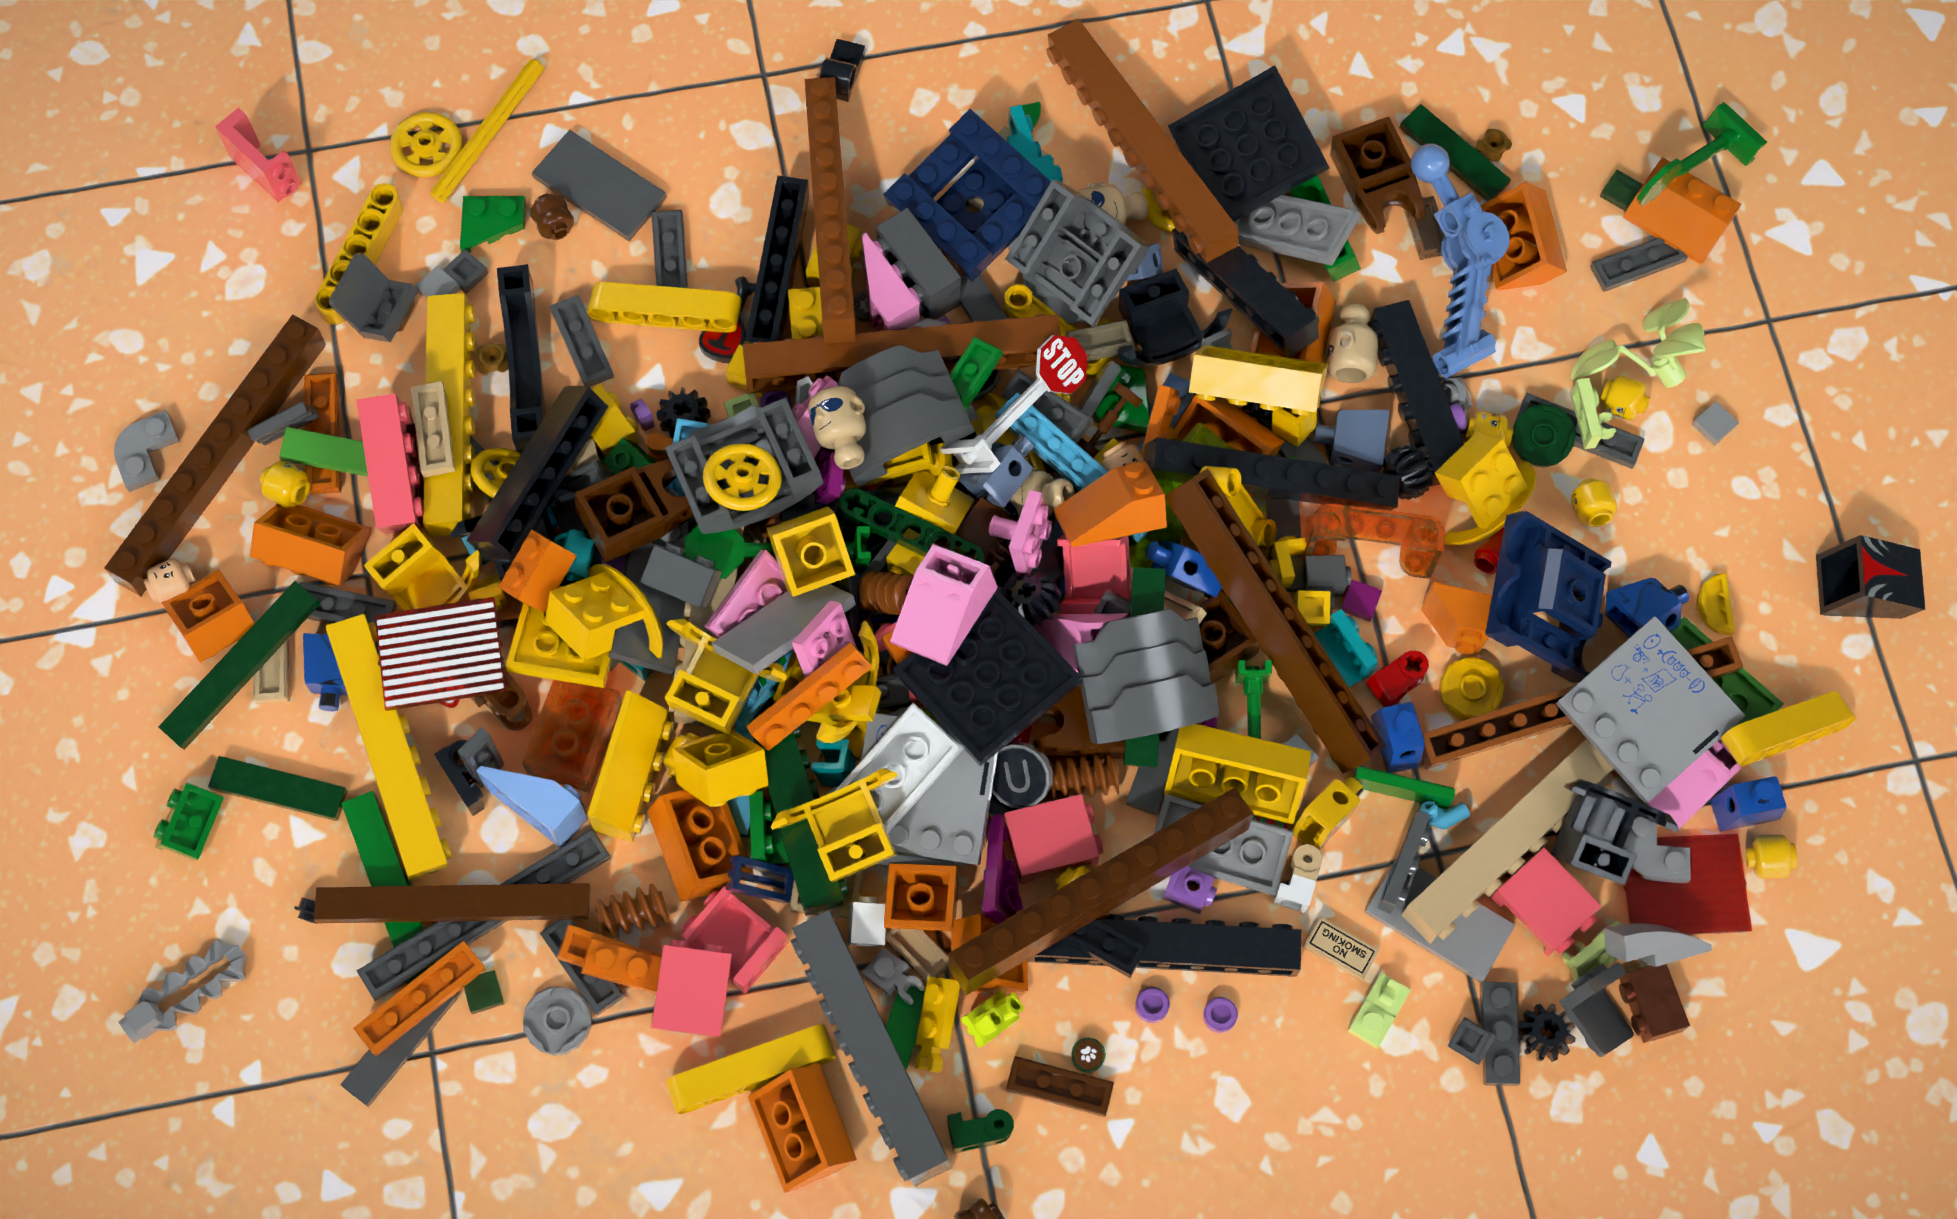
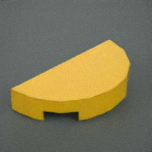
M1724 572L1713 575L1702 585L1697 594L1696 609L1700 619L1709 629L1718 634L1733 636L1735 627L1727 574Z

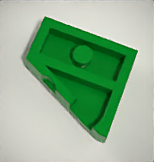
M463 196L460 251L463 252L466 249L470 253V248L486 241L488 244L500 240L504 235H512L525 229V196Z
M1118 364L1121 366V370L1097 407L1093 417L1096 423H1099L1109 409H1114L1122 396L1115 392L1113 388L1117 382H1120L1140 397L1143 402L1137 408L1127 401L1117 414L1120 417L1113 426L1146 433L1150 421L1147 375L1144 369Z

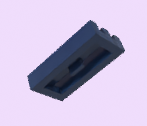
M739 855L730 857V864H733L728 872V877H731V881L727 883L726 890L783 904L791 902L794 881L791 868ZM746 867L783 876L785 879L782 882L741 872V868ZM740 880L781 889L783 893L741 884Z

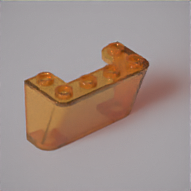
M1333 503L1323 504L1313 508L1308 513L1305 530L1307 545L1303 553V563L1306 556L1335 555L1337 540L1345 541V538L1400 545L1399 563L1403 572L1412 577L1430 579L1444 551L1445 530L1441 521L1432 516Z

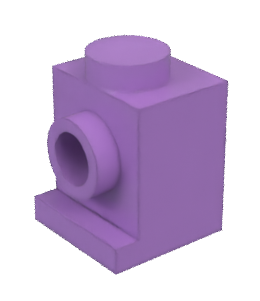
M1186 866L1171 876L1163 899L1200 914L1203 905L1211 906L1218 888L1212 886L1214 877ZM1187 883L1196 884L1199 886V889L1191 891L1188 889Z

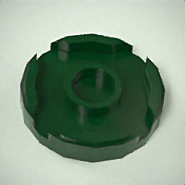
M1536 405L1522 412L1514 423L1512 435L1513 449L1521 460L1530 463L1532 466L1542 468L1554 466L1567 458L1573 449L1576 432L1566 412L1553 405Z

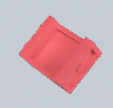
M239 107L215 126L229 157L274 200L279 203L282 199L291 196L296 191L301 182L289 155L283 150L273 159L268 160L257 150L261 145L248 116Z
M1065 534L1057 539L1058 546H1063L1066 599L1060 603L1061 614H1093L1108 589L1130 601L1129 536L1071 548Z
M1082 794L1004 813L1010 839L1009 844L1020 884L1032 882L1036 875L1089 862L1091 866L1098 864L1099 854L1103 853L1102 842L1099 834L1093 835L1090 823L1094 822L1093 810L1090 803H1084Z
M1545 848L1538 852L1490 898L1499 908L1505 904L1545 945L1546 950L1544 953L1548 957L1555 950L1561 955L1573 944L1575 940L1571 935L1578 929L1583 933L1586 932L1598 920L1594 914L1602 907Z
M724 886L720 891L714 890L704 902L706 908L698 917L693 915L688 919L681 930L683 932L681 938L682 941L691 942V949L704 950V944L724 946V953L732 954L728 981L746 994L786 947L789 940L786 933L778 927L773 928L737 899L731 891L726 890V886Z
M670 940V946L663 945L661 950L662 955L650 1028L720 1037L732 954L724 953V946L704 944V950L691 949V942Z

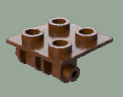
M981 496L954 535L981 548L984 553V562L990 566L995 582H997L1013 561L1009 550L1011 540L990 536V522L994 515L1005 519H1013ZM947 542L943 548L949 550L950 544ZM956 547L955 553L959 554V547ZM971 555L969 558L975 560V555Z

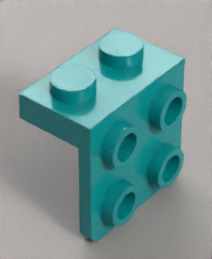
M1340 609L1330 616L1329 625L1314 634L1350 688L1372 675L1378 661L1376 660L1377 654L1373 646L1368 642L1365 643L1359 635V627L1356 621L1351 616L1347 617L1344 611Z

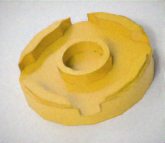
M1466 657L1453 662L1447 667L1440 678L1439 695L1442 704L1449 713L1461 720H1466L1499 708L1504 699V681L1498 674L1499 671L1491 663L1481 658Z

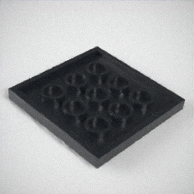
M1275 65L1168 125L1184 158L1233 222L1330 169Z
M997 589L947 666L912 652L893 668L894 674L979 766H982L1082 683V677Z

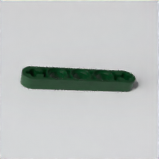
M854 488L845 491L840 497V510L843 517L859 526H870L871 532L923 557L926 556L936 540L943 539L950 544V551L955 552L956 547H959V554L968 558L971 555H975L976 561L985 564L984 553L977 545L867 492ZM860 501L861 508L855 507L852 511L849 510L848 502ZM865 510L869 511L867 518H865ZM878 513H889L892 516L891 522L886 526L877 525L874 522V517ZM908 526H917L921 530L920 536L913 540L906 539L902 533Z

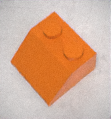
M531 530L498 588L544 613L548 607L550 591L559 588L577 555L537 531Z
M219 569L190 585L186 592L161 602L199 663L215 656L223 649L239 641L255 624L243 602Z
M1433 582L1422 603L1421 611L1447 647L1455 648L1461 654H1479L1488 639L1485 633L1492 595Z
M889 863L884 928L952 931L957 913L959 887L957 866Z
M983 914L955 920L951 931V951L996 926V924ZM1028 960L973 992H998L1000 990L1004 992L1028 991Z

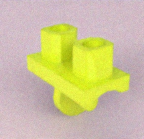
M1000 990L962 1017L961 1021L967 1026V1032L972 1036L974 1035L975 1044L980 1048L1019 1020L1018 1014L1024 1010V1006L1016 993L1012 992L1006 996L1004 991Z

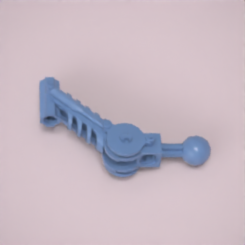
M1433 143L1420 146L1414 152L1410 165L1413 174L1419 180L1433 185L1444 205V208L1435 213L1434 216L1440 225L1441 231L1445 234L1441 243V253L1444 262L1453 271V277L1450 278V284L1453 287L1448 292V298H1451V302L1446 306V312H1449V316L1444 320V326H1447L1446 333L1442 335V340H1445L1444 349L1432 357L1437 374L1446 379L1496 352V341L1493 335L1484 329L1480 330L1481 321L1486 316V311H1483L1484 304L1488 302V297H1485V292L1490 287V283H1487V277L1491 275L1492 265L1503 257L1510 243L1506 225L1493 213L1483 212L1480 203L1475 199L1473 193L1461 198L1458 196L1447 176L1450 166L1448 153L1441 146Z

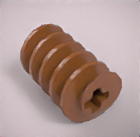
M879 571L865 573L858 587L859 608L863 611L900 615L914 576Z
M1110 753L1106 754L1104 763L1101 762L1099 755H1093L1090 765L1085 756H1080L1077 766L1072 757H1067L1064 767L1058 758H1055L1052 762L1053 784L1050 788L1052 801H1055L1058 791H1061L1063 797L1067 798L1073 789L1076 795L1083 794L1084 788H1087L1090 796L1095 797L1097 787L1101 788L1104 796H1108L1110 786H1114L1117 794H1119L1117 765Z
M653 883L649 884L647 895L644 894L640 887H637L635 898L633 899L627 891H623L622 902H619L613 894L610 895L609 906H606L600 898L596 900V913L603 936H606V931H609L614 939L618 938L619 927H622L625 933L629 935L632 933L633 923L636 924L640 931H643L646 919L649 920L653 927H657L660 915L666 923H670L662 890L658 891Z

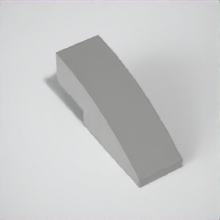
M1634 923L1604 928L1606 954L1624 962L1638 959L1657 967L1712 951V944L1661 925Z

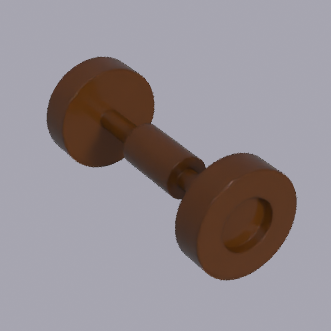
M1117 382L1113 388L1115 392L1122 396L1113 410H1108L1096 426L1098 430L1088 442L1081 438L1077 444L1092 458L1100 452L1094 447L1095 443L1103 433H1108L1120 417L1117 414L1125 403L1129 401L1138 408L1143 402L1140 397L1120 382Z

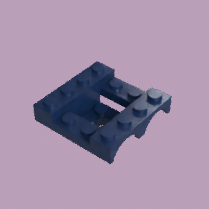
M969 109L949 129L950 135L911 174L907 175L904 173L883 196L890 207L893 206L900 212L908 208L936 246L948 255L965 273L968 279L973 282L1020 235L1051 181L973 110ZM973 159L975 164L935 201L933 198ZM971 199L983 201V208L979 212L972 213L967 210Z
M1528 511L1506 515L1485 635L1506 647L1518 645L1552 664L1551 672L1571 683L1580 682L1590 673L1583 666L1582 652L1587 639L1595 636L1597 628L1602 625L1603 614L1600 613L1606 578V574L1603 572L1611 568L1612 561ZM1545 612L1559 620V627L1552 625L1533 613Z

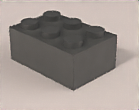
M908 208L876 226L877 240L875 241L879 242L885 252V259L890 265L895 264L898 267L904 284L908 289L910 287L913 288L920 298V317L924 316L925 319L937 320L960 306L961 277Z

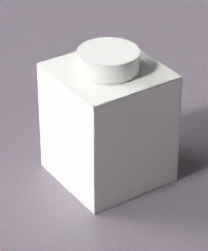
M858 897V902L849 904L847 945L872 947L885 945V904H878L877 897Z

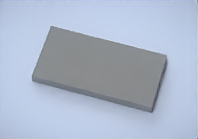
M1281 195L1234 221V223L1238 227L1239 245L1333 266L1360 217L1357 210Z
M831 584L794 597L787 591L712 642L714 651L750 672L758 674L794 648L792 641L830 600L841 603L845 613L856 605L854 596Z
M1165 794L1154 834L1203 805ZM1252 819L1248 831L1188 865V867L1224 882L1276 896L1294 831Z
M1396 858L1364 913L1478 982H1483L1513 931L1515 924L1480 904L1467 919L1461 915L1454 921L1457 928L1445 940L1437 937L1429 944L1402 916V913L1416 897L1437 879L1436 877L1417 867L1414 876L1407 875L1404 886L1408 887L1409 891L1402 907L1396 904L1391 914L1378 909L1396 864Z

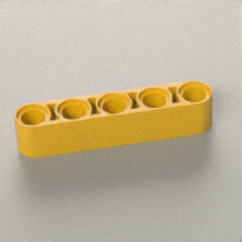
M381 183L374 186L316 293L315 303L322 318L328 324L338 325L345 321L333 308L327 307L330 305L329 299L353 256L358 252L364 251V255L376 265L403 213V205L398 192L391 184ZM385 201H391L389 204L381 205ZM372 226H378L375 230H368Z
M596 282L592 287L587 315L591 319L602 323L730 333L737 329L742 299L737 294L727 291Z
M1835 690L1736 725L1723 734L1721 741L1739 767H1744L1835 734L1851 725L1857 717L1841 694Z
M819 1024L676 1074L665 1082L675 1113L680 1115L765 1086L790 1069L814 1064H826L834 1060L836 1054L825 1024Z

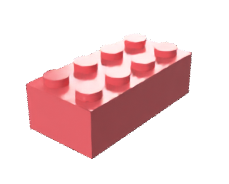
M396 393L356 399L376 528L384 534L405 531L413 523L420 529L423 528L424 500L421 501L417 488H422L420 469H416L412 458L418 456L415 438L411 437L407 426L413 425L410 406H407L406 402L402 401Z

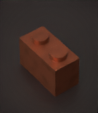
M1667 964L1657 967L1651 965L1630 971L1619 979L1621 982L1619 984L1621 998L1624 1003H1628L1633 1014L1631 1017L1633 1030L1637 1036L1641 1035L1643 1043L1682 1033L1690 1027Z

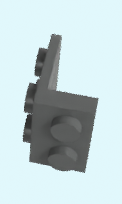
M356 253L332 293L329 304L363 338L391 342L419 290L411 283L389 280L364 254Z
M1619 962L1608 969L1603 963L1590 973L1580 977L1571 984L1574 991L1559 1000L1567 1017L1574 1022L1584 1036L1588 1047L1599 1057L1605 1056L1634 1036L1633 1030L1604 991L1607 986L1627 973Z

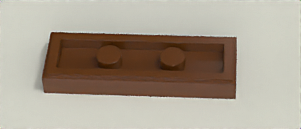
M1014 1056L1006 1091L1106 1117L1114 1082Z

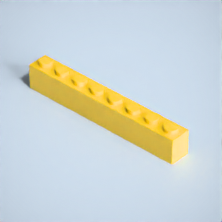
M465 293L427 296L426 384L443 381L445 385L456 469L455 472L424 477L423 524L431 537L450 535L458 522L474 517V507L472 502H470V493L474 492L475 483L470 473V464L475 457L473 445H470V435L475 434V422L470 413L471 407L475 406V392L471 388V379L475 378L476 370L474 360H471V351L476 350V340L474 332H471V323H476V310L474 304H469Z
M365 614L325 626L408 879L411 881L447 869L446 859L452 857L446 838L439 839L436 827L442 826L436 807L429 809L425 796L431 795L426 777L418 776L415 765L421 764L415 745L408 746L405 734L410 733L405 714L398 715L395 706L386 707V701L398 700L399 696L385 697L384 691L395 690L396 687L395 685L384 686L383 681L387 680L383 676L382 671L390 669L388 665L382 666L381 664L382 660H386L385 655L381 656L380 653H377L374 642L380 639L374 622L367 623Z

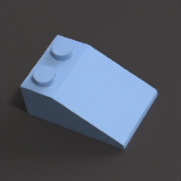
M480 766L477 769V773L487 791L559 848L566 845L588 819L583 809L585 804L580 800L581 795L568 784L562 787L554 780Z

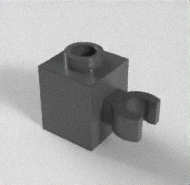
M1345 555L1306 556L1303 563L1304 591H1330L1331 616L1332 610H1335L1334 597H1342L1346 586L1351 585L1350 566H1345Z

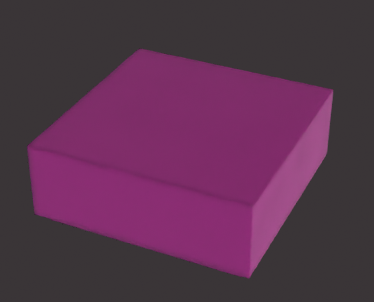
M1352 579L1341 609L1344 613L1371 622L1382 590Z

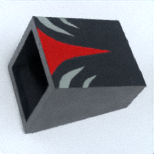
M1859 535L1816 555L1820 615L1903 619L1926 610L1920 549Z

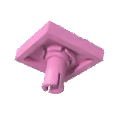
M1029 490L1018 521L994 515L990 522V536L1011 540L1009 550L1017 576L1024 577L1025 574L1030 576L1033 568H1038L1042 556L1041 544L1043 539L1047 540L1051 533L1052 521H1049L1048 506H1045L1042 493Z
M830 600L792 641L794 648L791 651L796 652L805 678L850 642L856 647L841 603Z

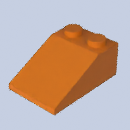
M1146 461L1130 462L1125 466L1113 468L1054 508V514L1071 548L1167 527L1165 494Z

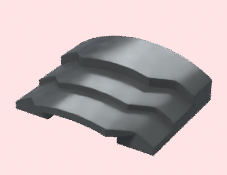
M1052 180L1005 260L1023 273L1024 285L1031 290L1032 295L1057 313L1068 324L1072 325L1085 320L1088 324L1095 327L1109 302L1115 299L1129 274H1135L1150 247L1131 229L1103 208L1066 184Z
M898 345L853 365L843 371L840 376L838 386L852 389L865 406L863 415L867 428L863 438L857 442L863 448L865 454L864 461L859 466L849 469L858 487L888 474L883 463L941 436L947 446L975 432L939 350L920 353Z
M786 398L764 407L751 406L723 421L693 430L687 439L665 447L702 534L728 531L766 519L801 501L824 483ZM732 444H751L766 450L777 460L782 472V484L779 492L771 502L754 510L739 511L718 504L710 497L703 483V470L710 456L717 450ZM746 457L744 461L754 466H757L759 461L750 457ZM728 459L721 466L727 470L734 462ZM759 474L758 483L768 485L769 475ZM725 478L717 481L722 490L730 487ZM753 490L748 493H739V496L741 498L754 496Z
M1167 608L1138 616L1108 621L1094 640L1073 644L1078 674L1082 677L1080 686L1091 743L1102 744L1148 736L1220 716L1215 684L1211 683L1206 651L1203 650L1198 617L1184 620L1172 609Z

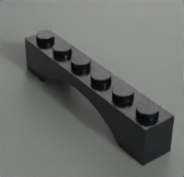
M528 264L497 268L499 298L509 370L512 440L516 451L520 453L524 451L546 416L534 286Z

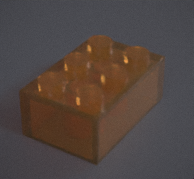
M553 680L522 761L526 773L531 776L554 780L561 785L568 784L574 789L590 793L623 702L620 692L608 687L600 688Z

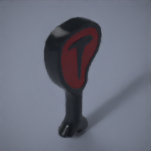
M744 276L738 277L735 280L737 295L742 299L737 329L730 333L702 331L700 334V350L711 360L729 364L739 344H745L746 330L741 319V313L748 297L754 293L756 283H749Z

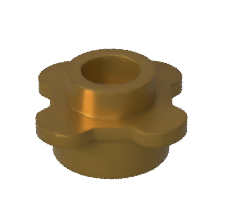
M1488 129L1484 138L1476 142L1475 147L1478 152H1484L1488 155L1491 161L1498 162L1501 160L1505 150L1511 149L1512 142L1501 130Z
M489 343L477 349L476 354L480 360L478 371L482 375H488L494 371L504 373L508 370V362L506 361L507 349L504 344ZM495 357V361H490V358Z

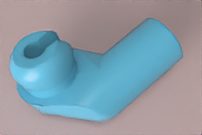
M1426 801L1420 807L1421 812L1430 815L1428 825L1442 830L1448 829L1470 817V812L1463 802L1448 810L1438 807L1433 801Z

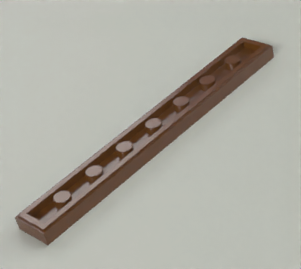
M589 883L316 887L314 921L316 924L589 919L591 887Z

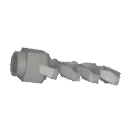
M217 939L210 946L205 958L194 955L189 959L183 974L176 971L167 974L161 992L149 987L143 990L137 1005L124 1013L125 1017L118 1021V1023L134 1044L140 1039H147L157 1031H174L178 1028L176 1013L196 1015L202 1009L200 998L205 996L210 999H218L223 996L222 983L243 982L247 979L243 971L247 956L238 945L224 944ZM224 956L231 964L228 969L218 973L214 979L204 986L197 988L190 996L170 1007L165 1013L162 1012L158 1004L165 997L174 994L191 979H195L208 970L211 965L221 961Z

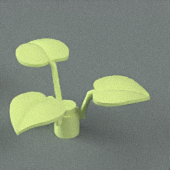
M1686 297L1664 304L1650 312L1642 322V328L1645 332L1658 330L1662 341L1653 350L1652 366L1623 345L1616 346L1614 340H1607L1593 345L1580 355L1573 366L1571 380L1574 383L1580 377L1597 373L1609 367L1617 360L1620 353H1624L1646 369L1650 376L1657 374L1665 388L1674 387L1681 383L1687 375L1676 356L1705 352L1704 329L1700 323H1690L1675 329L1667 338L1665 334L1666 327L1674 326L1681 322L1687 315L1690 304Z

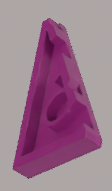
M1001 813L991 816L989 819L986 872L984 873L985 888L984 899L982 900V910L985 916L990 918L996 925L1017 914L1016 912L1023 910L1014 860L1006 861L1003 842L1010 839L1005 817Z

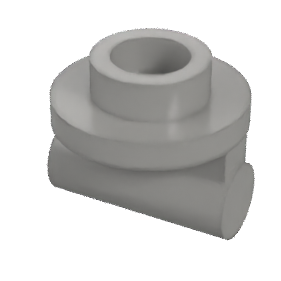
M1461 377L1448 378L1442 383L1449 405L1458 403L1464 411L1473 407Z

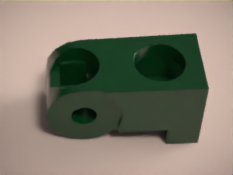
M995 1109L989 1112L986 1117L963 1121L961 1112L949 1114L946 1119L953 1154L1004 1143L1010 1138L1014 1128L1012 1116L1002 1109Z

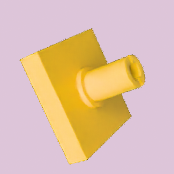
M944 466L938 478L924 470L917 471L900 495L895 506L955 534L975 499L954 488L960 478V473L953 467Z

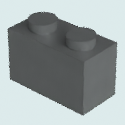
M667 542L665 547L654 545L640 583L697 607L708 608L723 572L713 567L715 561L700 555H696L695 559L685 556L686 549Z

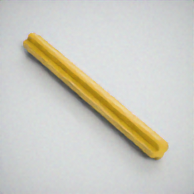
M530 59L432 188L430 195L434 200L440 203L447 201L543 73L544 66L538 60Z

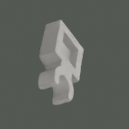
M884 947L862 972L867 980L888 996H891L897 989L903 1002L912 1005L914 1001L907 994V990L910 987H917L921 991L925 989L918 977L907 976L911 972L909 965Z

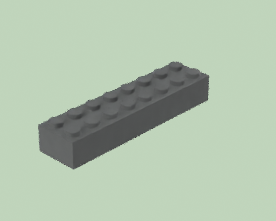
M828 910L793 927L792 930L796 938L790 940L802 964L808 963L810 966L809 969L805 970L806 976L816 994L822 993L825 998L819 1001L821 1008L831 1026L837 1024L839 1030L833 1032L845 1056L851 1054L854 1060L848 1063L860 1088L866 1086L868 1093L864 1094L863 1097L874 1118L880 1117L883 1122L882 1125L878 1126V1129L889 1150L895 1148L898 1154L897 1157L893 1158V1161L901 1178H903L904 1182L910 1179L916 1187L952 1169L949 1159L832 914Z

